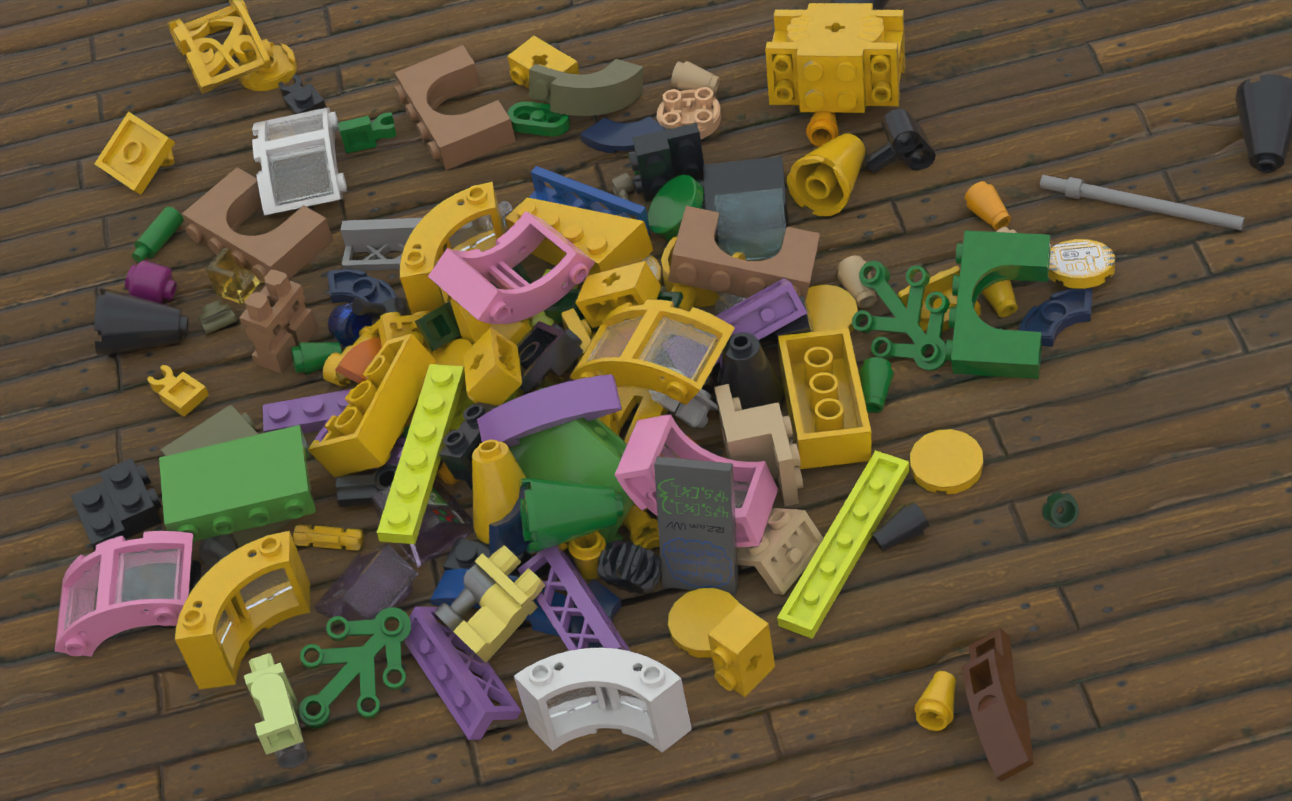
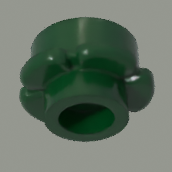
M1054 492L1047 497L1048 502L1042 507V515L1045 520L1049 521L1051 527L1057 529L1067 527L1077 520L1079 507L1071 494ZM1059 506L1062 507V511L1060 513L1057 512V508Z

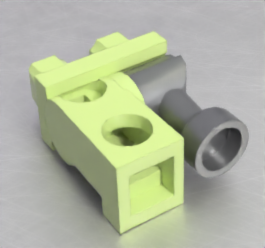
M270 653L253 658L249 661L252 673L244 675V678L263 720L255 724L258 738L266 755L275 752L277 763L280 767L295 768L300 766L307 760L308 753L299 727L298 701L282 664H275Z

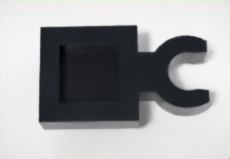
M296 74L292 76L295 83L292 86H285L283 82L278 83L285 105L293 115L326 108L325 101L311 84L303 86L300 76Z

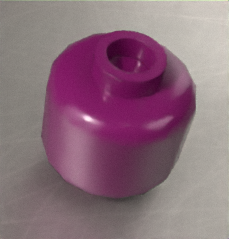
M143 260L137 266L132 265L125 280V289L129 290V295L164 304L166 299H173L177 289V282L173 281V274L170 268Z

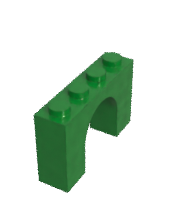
M965 230L963 243H957L956 264H961L960 275H954L952 295L958 296L957 307H950L949 328H954L953 340L947 339L945 360L951 361L953 374L1039 379L1042 354L1041 332L1002 330L991 327L978 317L974 308L980 294L994 283L1005 280L1048 282L1051 257L1050 235Z

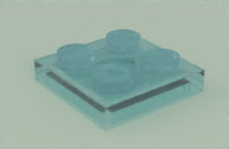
M782 188L714 195L716 212H719L717 224L719 246L723 252L730 256L735 252L744 253L746 260L772 258L780 252L786 231Z

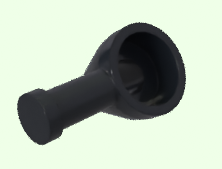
M356 298L352 304L353 314L374 316L378 320L381 315L389 312H399L400 316L411 315L408 301L404 298H391L381 304Z

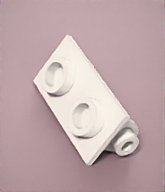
M649 389L652 400L670 412H675L680 403L675 416L692 428H703L708 422V411H718L717 404L710 400L711 395L703 389L687 405L665 394Z

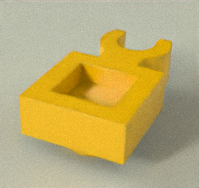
M167 365L160 367L164 375L163 379L156 380L151 376L147 378L151 389L159 394L161 401L184 417L209 396L206 386L185 372L175 377L172 369Z

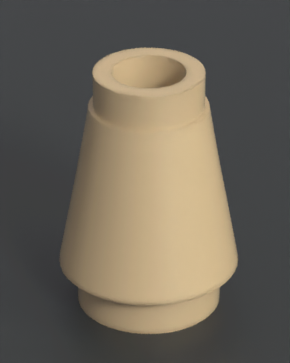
M678 61L671 78V86L677 87L678 91L697 90L701 87H708L713 91L714 95L720 83L719 76H715L689 61H685V63Z
M855 255L845 258L838 264L837 278L856 300L858 307L867 308L877 301L875 291L870 290L860 282L859 272L867 261L863 260L861 256ZM871 271L868 274V279H872Z

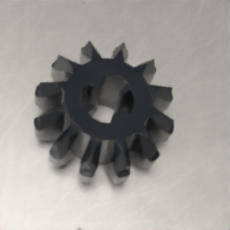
M615 540L606 543L604 550L601 551L598 559V576L601 580L606 581L608 585L615 586L619 590H625L629 593L635 592L640 595L653 592L655 585L659 582L662 559L654 554L652 550L645 549L641 545H635L629 541Z

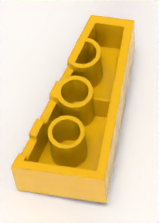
M528 197L505 217L509 229L515 225L525 211L546 221L595 261L588 275L642 262L653 251L645 223L641 220ZM547 237L531 253L554 266H557L567 255Z
M412 333L387 340L364 371L363 375L366 377V381L361 382L354 389L350 390L345 397L348 403L347 407L338 417L336 415L331 416L324 426L328 433L321 442L314 440L307 450L333 477L382 467L390 459V452L397 438L402 435L404 425L410 413L417 406V400L420 396L429 364H436L437 361Z

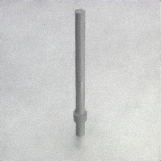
M1042 175L1040 181V188L1065 193V197L1080 199V197H1086L1241 231L1244 225L1245 217L1085 184L1083 179L1069 177L1066 180Z

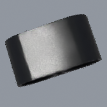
M896 109L887 113L882 119L881 125L887 136L888 143L864 159L867 168L872 173H876L897 158L903 161L910 169L919 171L933 164L936 154L924 130L909 112L904 109Z

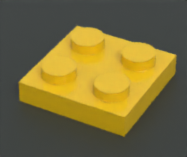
M128 112L94 164L133 191L142 195L176 142Z

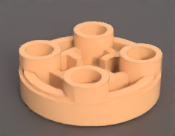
M708 87L682 91L671 89L663 94V101L657 110V121L667 130L697 123L700 139H703L712 134L721 122L720 104L714 97L713 91Z

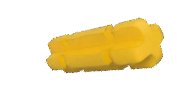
M298 524L293 532L294 542L298 546H311V543H313V547L343 549V546H346V550L359 551L364 543L363 532L360 529L348 528L344 532V528L314 526V529H311V525Z

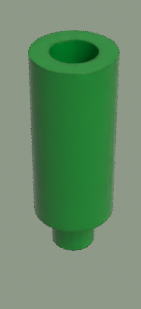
M165 207L134 243L136 250L132 253V258L138 263L146 258L152 259L184 222L182 215L172 207Z

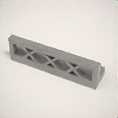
M423 218L342 221L340 231L345 243L342 261L343 270H400L402 254L395 259H386L384 256L390 251H401L403 253L410 234ZM473 221L461 227L449 238L451 247L464 238L476 233ZM354 252L370 253L363 260H352Z

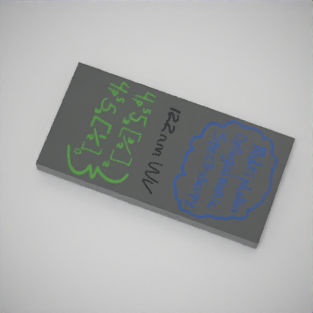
M657 456L654 469L660 558L662 559V587L686 590L716 588L736 595L739 586L733 463Z

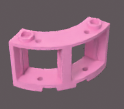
M525 211L514 226L496 239V246L484 252H481L479 249L456 251L447 248L428 277L477 320L491 324H508L532 317L555 304L577 284L586 279L595 261L546 221ZM547 237L567 255L549 273L529 284L512 268L531 254Z

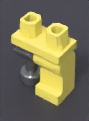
M505 545L493 553L489 559L482 553L475 560L477 564L470 568L469 571H466L464 575L465 588L451 606L442 603L434 611L485 663L516 631L528 614L531 615L538 608L533 600L545 586L543 581L529 568L515 582L507 577L521 561ZM478 603L481 608L466 623L461 616Z

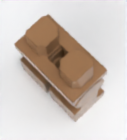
M272 269L264 277L266 286L261 292L251 293L244 301L247 309L239 319L241 324L246 326V335L254 343L256 349L252 354L254 363L283 374L292 362L291 347L299 346V342H308L317 331L318 325L312 310L305 307L304 302L306 300L302 285L289 281L287 274Z

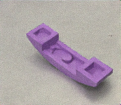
M610 374L564 382L528 393L492 409L478 418L477 422L482 442L497 440L507 444L508 447L520 444L519 438L582 417L587 421H591L621 411L622 407L615 377Z

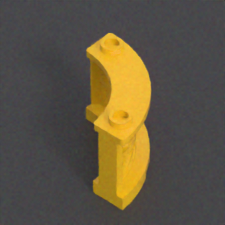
M229 0L230 6L183 24L181 19L167 23L179 53L187 57V64L202 94L263 68L270 67V57L274 56L267 39L261 40L249 16L244 0ZM230 26L233 27L223 45L215 39L204 38ZM246 49L253 50L257 60L239 66L232 59L233 54H235L239 60L248 62L244 51ZM226 64L231 69L227 72L215 76L223 69V67Z

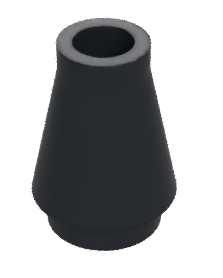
M911 502L907 506L902 504L871 535L881 551L885 552L891 547L924 535L923 531L930 527L918 505L915 502Z

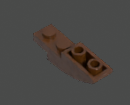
M999 628L969 645L970 662L962 666L967 699L980 742L995 777L1002 782L1032 766L1034 761L1027 704L1016 694L1010 636Z

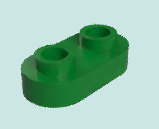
M528 101L519 102L511 106L507 113L511 119L513 130L519 133L556 137L564 134L570 128L569 115L551 112L550 104Z

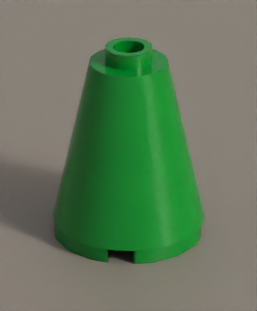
M529 477L521 478L519 481V489H527L524 490L525 499H520V512L524 541L532 540V543H529L526 548L528 553H537L617 524V517L623 516L621 494H615L613 487Z

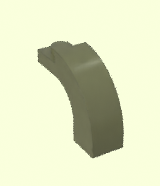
M615 59L601 71L578 75L564 73L535 64L529 69V97L550 103L551 112L565 115L593 116L615 112L631 105L643 94L644 67Z

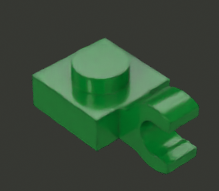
M383 113L373 122L370 121L369 116L338 122L346 154L377 147V139H388L397 136L392 113Z

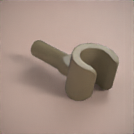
M624 173L612 179L613 193L615 196L629 201L627 193L633 191L634 186L629 175Z

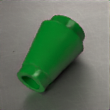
M299 342V346L291 347L295 373L304 372L306 376L323 369L327 358L332 353H342L340 343Z
M867 358L859 368L860 382L866 409L869 413L883 411L894 376L891 363L883 358Z

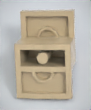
M729 384L714 387L721 431L728 459L743 462L765 461L773 479H778L784 506L799 504L797 489L804 487L799 467L801 463L797 444H793L791 438L793 437V431L789 415L782 417L779 402L742 410L739 397L732 398Z

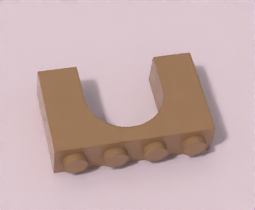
M464 45L395 72L398 85L394 86V91L400 104L406 103L405 109L412 123L417 121L416 128L423 142L429 141L427 145L433 160L439 159L445 170L516 142L511 119L499 100L460 115H444L435 111L440 104L449 98L480 86L475 63Z
M238 167L182 213L187 226L185 231L194 242H201L208 246L217 256L223 255L230 259L237 268L248 270L262 283H265L264 277L272 269L287 274L288 279H291L333 241L327 219L304 205L279 227L268 233L256 236L236 233L239 226L262 206L257 178Z
M686 206L672 254L668 282L749 298L785 278L792 283L798 297L804 296L806 301L820 233L786 227L782 248L776 256L763 261H745L726 254L717 246L715 235L719 212Z

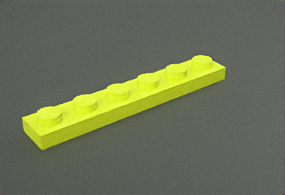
M429 364L377 530L380 542L416 543L441 457L439 454L445 447L444 438L449 433L465 381L464 366Z
M875 450L777 617L779 627L811 639L814 638L871 539V533L876 530L909 473V461Z

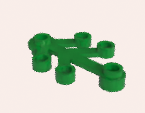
M878 261L865 263L859 272L860 282L865 287L878 293L895 318L873 316L869 312L861 310L856 312L852 318L853 327L864 334L871 331L905 333L915 343L896 344L886 337H877L871 344L873 355L886 360L891 357L914 359L920 368L927 371L941 368L946 363V342L941 339L944 315L950 305L949 299L937 291L927 296L925 305L931 313L927 333H925L919 323L925 287L930 281L929 272L918 265L908 269L906 281L910 284V291L906 308L889 285L890 272L888 268ZM872 269H876V275L872 279H868L869 272ZM922 272V279L914 283L913 278L915 274ZM937 298H941V306L934 309L933 302ZM868 317L867 325L860 327L861 319ZM887 343V350L880 354V345ZM929 347H934V354L926 358V350Z
M395 607L383 609L374 620L347 621L344 617L335 616L327 622V634L333 641H343L348 636H372L364 646L321 649L318 645L309 644L303 647L300 652V659L303 666L307 669H317L321 665L346 664L318 695H310L302 700L299 705V716L304 725L310 728L324 726L330 718L329 706L359 673L360 697L357 701L358 713L365 719L376 717L380 712V702L376 697L374 657L384 646H386L387 668L383 673L384 685L393 691L400 690L405 685L406 674L401 662V643L408 638L411 632V621L406 612ZM389 620H396L399 623V627L395 631H388L385 628V624ZM337 623L345 626L344 632L339 635L331 632L332 626ZM310 651H316L319 654V658L316 662L310 663L305 660L306 654ZM392 672H398L402 679L399 683L392 684L387 680L388 675ZM371 700L376 704V707L372 712H365L361 709L363 702ZM311 704H318L321 706V711L318 715L311 716L307 713V708Z

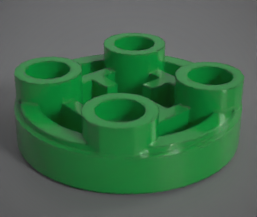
M680 175L667 182L656 194L648 211L649 229L668 242L673 237H677L686 206L704 209L701 207L703 202V186L689 175Z

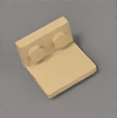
M772 508L760 545L737 547V564L755 566L772 592L784 595L806 569L824 538L805 510Z

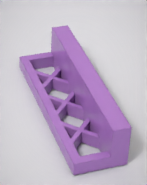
M783 278L721 312L716 317L735 327L731 335L741 332L750 333L760 340L805 315L807 312L792 283ZM678 337L661 346L675 370L688 378L695 375L708 352V349ZM722 352L719 358L717 359L716 363L721 361Z
M558 546L540 551L518 569L522 575L528 568L534 573L547 562L551 565L548 581H543L545 592L541 591L536 599L569 651L587 648L589 642L601 643L604 648L631 651L570 557ZM555 590H567L568 594L564 607H552L551 603ZM571 616H583L585 618L581 634L568 632Z
M415 607L409 617L411 632L404 642L468 740H481L493 720L517 719L521 709L489 662L485 663L449 627L447 628L437 622V620H441L434 613L438 607ZM453 645H455V646L459 647L460 649L464 650L465 653H463V652L457 650ZM471 671L480 675L483 678V680L473 675ZM489 697L499 702L501 706H494Z

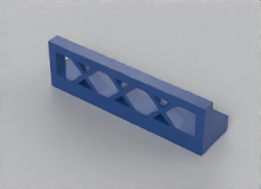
M538 166L531 171L535 191L529 198L630 218L627 215L628 213L636 216V220L644 221L648 235H651L646 207ZM545 182L549 183L554 189L546 187ZM573 193H576L580 199L576 198ZM599 203L604 204L607 209H604Z

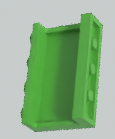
M582 417L519 438L520 444L509 447L526 478L613 487L614 493L621 494L623 516L617 517L616 525L598 532L604 537L606 543L615 540L622 541L623 537L617 531L634 502L621 487L615 472L627 443L599 418L587 421Z
M300 425L159 457L164 525L167 531L193 533V543L210 537L228 535L232 532L262 527L267 524L296 519L315 513L316 506L311 495L306 459L310 458L309 451L307 450L308 445Z

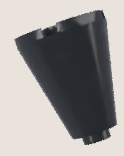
M1260 75V81L1250 83V79H1247L1237 87L1235 101L1249 163L1259 172L1271 173L1284 165L1292 141V79L1282 75Z
M100 288L101 295L97 296L94 331H98V335H101V341H95L97 355L106 356L179 343L182 336L188 335L189 318L188 316H183L182 309L118 291Z
M744 332L731 335L722 351L716 386L729 384L732 398L739 397L742 410L779 402L780 410L782 411L784 389L758 339L754 335ZM714 393V403L717 404L716 394Z

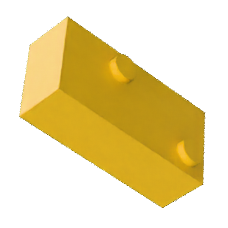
M849 328L778 336L779 367L793 431L794 444H797L800 469L869 461L871 459V427Z

